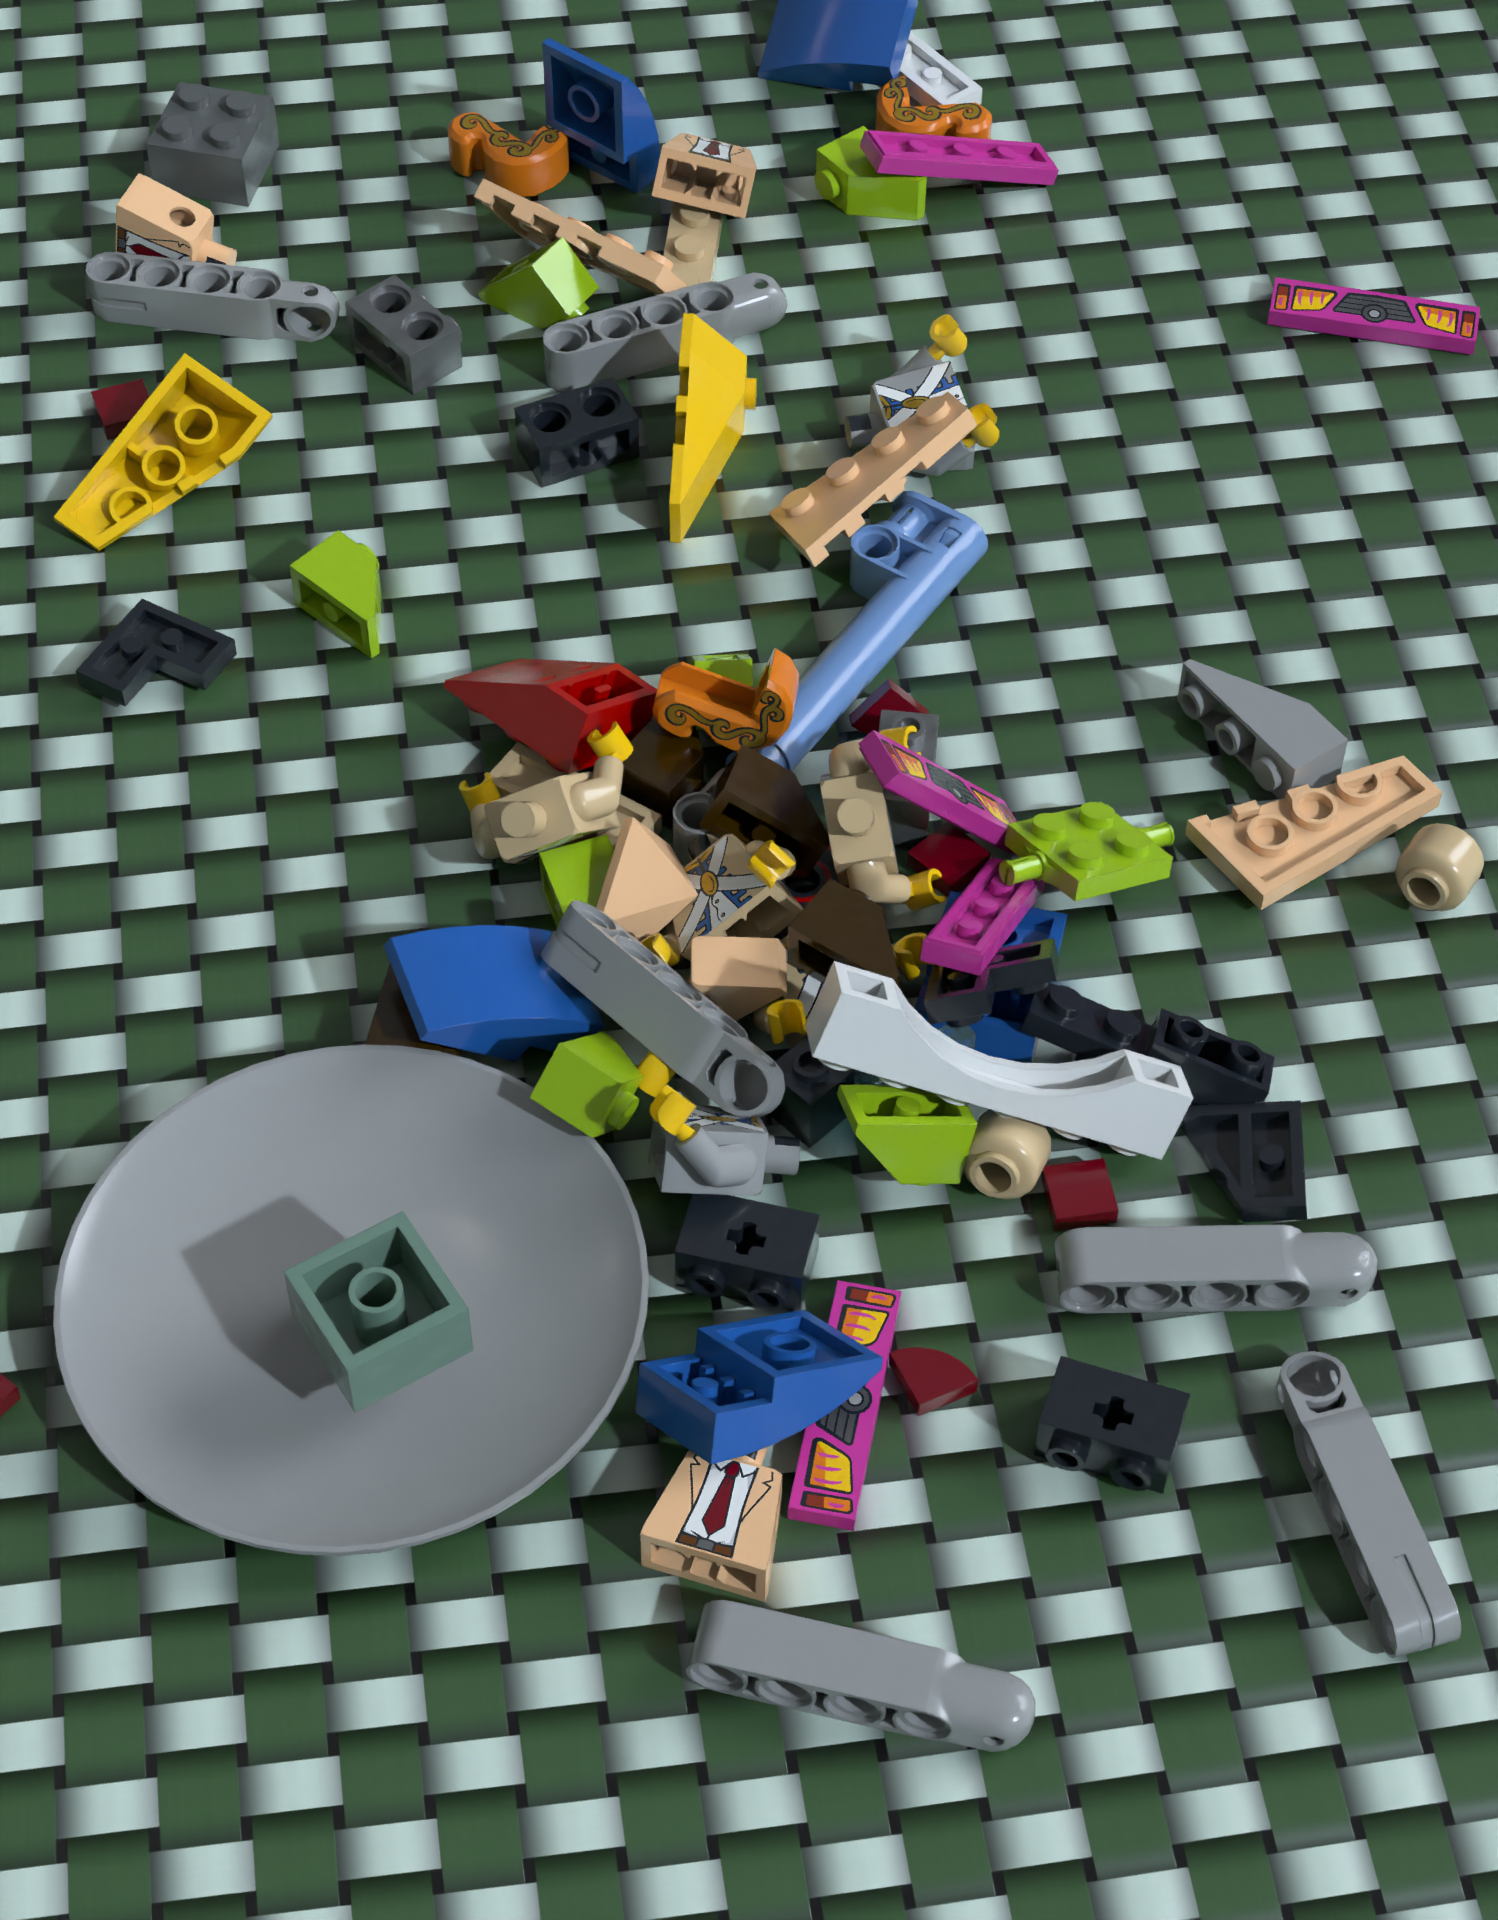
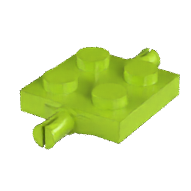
M1087 802L1082 804L1081 807L1056 813H1041L1034 816V818L1007 825L1005 845L1020 858L1002 861L999 866L1000 878L1007 886L1031 879L1042 880L1059 888L1074 902L1162 880L1170 876L1173 857L1161 847L1173 844L1174 830L1170 824L1167 825L1166 821L1144 828L1133 827L1115 813L1112 807L1102 802Z

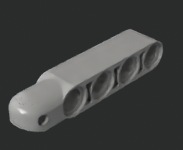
M121 252L97 254L88 261L85 269L88 286L91 290L90 297L93 311L101 320L108 322L258 340L280 338L314 342L329 335L339 317V302L335 294L325 286L308 282L282 280L277 273L266 269ZM312 325L322 326L317 331H311L308 329Z
M753 272L720 282L699 283L556 323L550 326L543 335L546 383L558 392H567L613 377L617 381L679 363L683 313H694L733 344L735 338L775 326L785 315L787 309L786 295L772 277ZM756 283H763L767 287L758 289L754 285Z
M571 901L559 921L558 929L553 931L540 955L543 960L672 1070L695 1085L724 1111L743 1117H762L771 1113L781 1103L786 1089L784 1073L771 1057L748 1039L745 1029L605 913L585 902Z
M1290 1225L1085 1227L1064 1232L1057 1237L1054 1243L1056 1267L1059 1272L1057 1280L1060 1304L1066 1310L1085 1314L1280 1311L1296 1307L1347 1306L1359 1301L1369 1292L1375 1280L1378 1264L1371 1245L1358 1235L1345 1232L1303 1233L1300 1229ZM1355 1289L1347 1294L1341 1293L1343 1290Z
M1300 1352L1289 1357L1281 1366L1276 1386L1278 1398L1293 1430L1295 1449L1302 1469L1383 1651L1388 1657L1396 1658L1457 1641L1461 1636V1620L1453 1594L1369 1412L1363 1406L1345 1365L1338 1358L1322 1352Z
M714 1600L705 1604L686 1668V1673L692 1681L716 1692L919 1739L941 1740L989 1752L1005 1751L1018 1745L1029 1734L1035 1718V1698L1031 1689L1022 1679L1008 1672L966 1663L960 1656L941 1648L734 1601ZM990 1737H996V1738H1000V1739H998V1740H993V1739H991Z

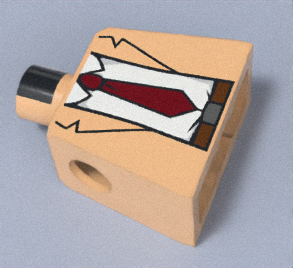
M680 133L662 146L652 196L745 219L757 167L749 149L687 133Z
M138 173L116 205V252L232 266L235 265L237 257L235 249L213 241L214 215L210 209L145 175Z
M768 1447L742 1457L715 1464H709L689 1450L643 1525L640 1533L641 1565L765 1602L769 1591L782 1502V1474L776 1469L762 1466Z

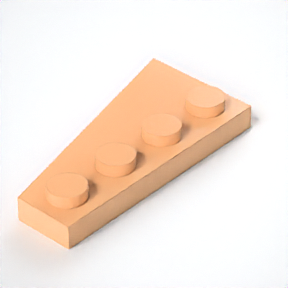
M484 178L473 196L518 235L544 247L563 237L583 264L656 295L686 287V284L671 271L674 264L666 257L652 250H646L644 255L636 252L630 243L616 235L607 233L605 237L575 218L568 217L567 219L539 203L525 199Z
M949 392L942 396L932 397L923 402L917 408L914 415L898 426L886 428L876 434L871 444L852 457L842 458L833 463L827 469L824 476L806 488H799L787 494L781 501V505L770 511L769 514L780 532L816 567L829 556L824 547L840 532L843 536H852L865 524L861 516L864 511L876 501L884 500L891 502L905 489L906 475L911 470H927L970 433L977 424L969 409Z
M1403 755L1336 776V781L1333 784L1319 788H1310L1306 784L1287 790L1283 799L1263 805H1258L1256 800L1233 806L1232 814L1210 820L1207 814L1187 820L1185 835L1260 910H1263L1439 807L1442 791Z

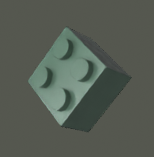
M404 1211L283 1271L292 1315L354 1413L473 1351L469 1308Z

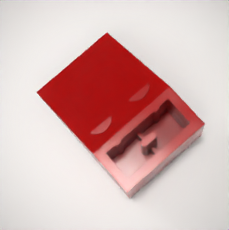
M524 658L446 679L443 686L460 698L469 710L484 715L503 728L509 738L526 744L546 758V762L552 768L567 774L594 766L598 757L587 742V737L593 730L597 729L603 736L612 728V723L616 721L631 742L651 720L657 693L655 687L619 663Z

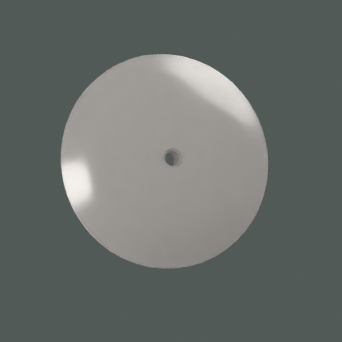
M363 1044L325 1047L297 1052L251 1065L222 1077L188 1095L158 1116L125 1146L105 1169L86 1197L71 1227L64 1247L54 1291L53 1327L56 1352L67 1394L82 1426L100 1453L127 1482L153 1503L186 1523L221 1538L260 1549L298 1555L346 1556L381 1553L421 1545L461 1532L501 1513L533 1493L558 1473L588 1443L611 1412L628 1381L640 1349L647 1317L649 1274L646 1244L639 1216L625 1182L609 1156L594 1138L589 1137L530 1098L534 1090L533 1087L505 1072L471 1059L440 1051L407 1046ZM404 1211L469 1308L473 1351L354 1413L292 1315L283 1271Z

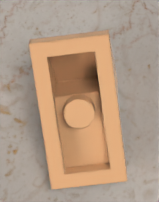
M694 937L691 940V977L685 980L732 1019L737 1021L787 994L786 943L778 938Z

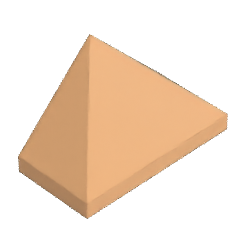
M634 817L624 818L596 908L641 942L664 928L698 896V893L671 845Z

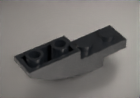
M1048 982V986L1045 989L1029 995L1020 1030L1072 1052L1070 1062L1092 1059L1126 1049L1179 1065L1192 1093L1193 1100L1191 1103L1264 1102L1269 1094L1275 1057L1263 1052L1250 1042L1237 1041L1209 1029L1192 1017L1179 1016L1161 1008L1151 1026L1139 1021L1135 1016L1126 1011L1111 1009L1081 996L1076 990L1068 986L1055 985L1051 982Z

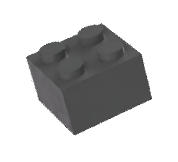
M179 82L146 143L152 179L185 197L249 207L280 145L274 97L253 94L247 91L209 87L198 83Z

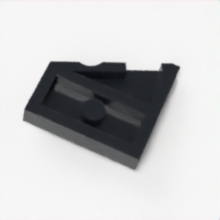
M1301 1100L1189 1106L1181 1121V1129L1242 1222L1307 1220Z

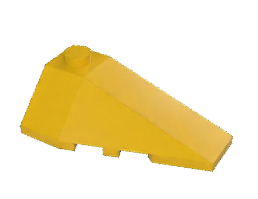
M683 313L679 352V395L676 396L675 443L673 444L669 500L670 543L682 542L744 432L746 410H756L757 378H747V355L694 313Z
M184 353L54 515V521L99 552L241 459L272 420L273 415Z

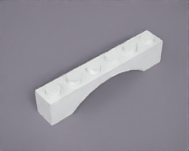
M836 961L831 966L805 1024L812 1057L818 1058L820 1062L838 1071L855 1069L875 1075L884 1083L896 1088L904 1089L913 1086L936 1093L938 1097L954 1105L964 1106L970 1103L991 1109L1003 1118L1015 1117L1051 1127L1055 1132L1069 1139L1078 1140L1086 1137L1106 1143L1115 1151L1127 1156H1137L1140 1153L1162 1160L1193 1100L1181 1066L1126 1049L1092 1059L1059 1064L1022 1063L988 1056L957 1043L931 1026L908 1003L894 979Z

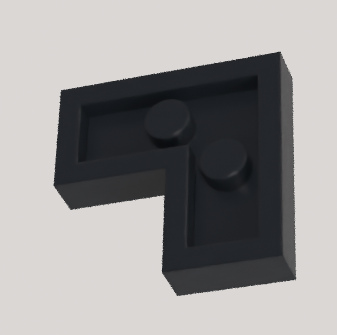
M141 599L76 670L80 687L125 707L158 670L205 691L237 655L235 639Z
M1050 938L1000 948L980 976L934 964L924 998L929 1024L946 1022L949 1027H965L982 1020L985 1014H991L995 992L1011 989L1012 993L1016 995L1032 994L1045 989L1048 986V982L1057 981L1059 957L1055 939Z

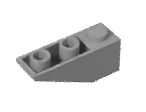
M1191 659L1183 662L1177 701L1180 703L1183 711L1191 719L1197 720L1216 738L1220 747L1227 754L1235 756L1254 775L1255 780L1264 790L1271 791L1278 799L1285 798L1286 791L1306 784L1310 788L1323 787L1336 780V776L1341 774L1348 739L1311 704Z

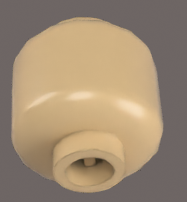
M1441 823L1424 826L1413 836L1398 858L1395 869L1397 884L1406 899L1416 907L1442 912L1455 909L1467 898L1480 878L1484 866L1483 854L1474 838L1460 828Z
M987 1110L977 1120V1128L963 1170L966 1178L981 1193L989 1197L1008 1200L1020 1198L1034 1188L1051 1155V1137L1046 1126L1021 1118H1003L993 1110Z

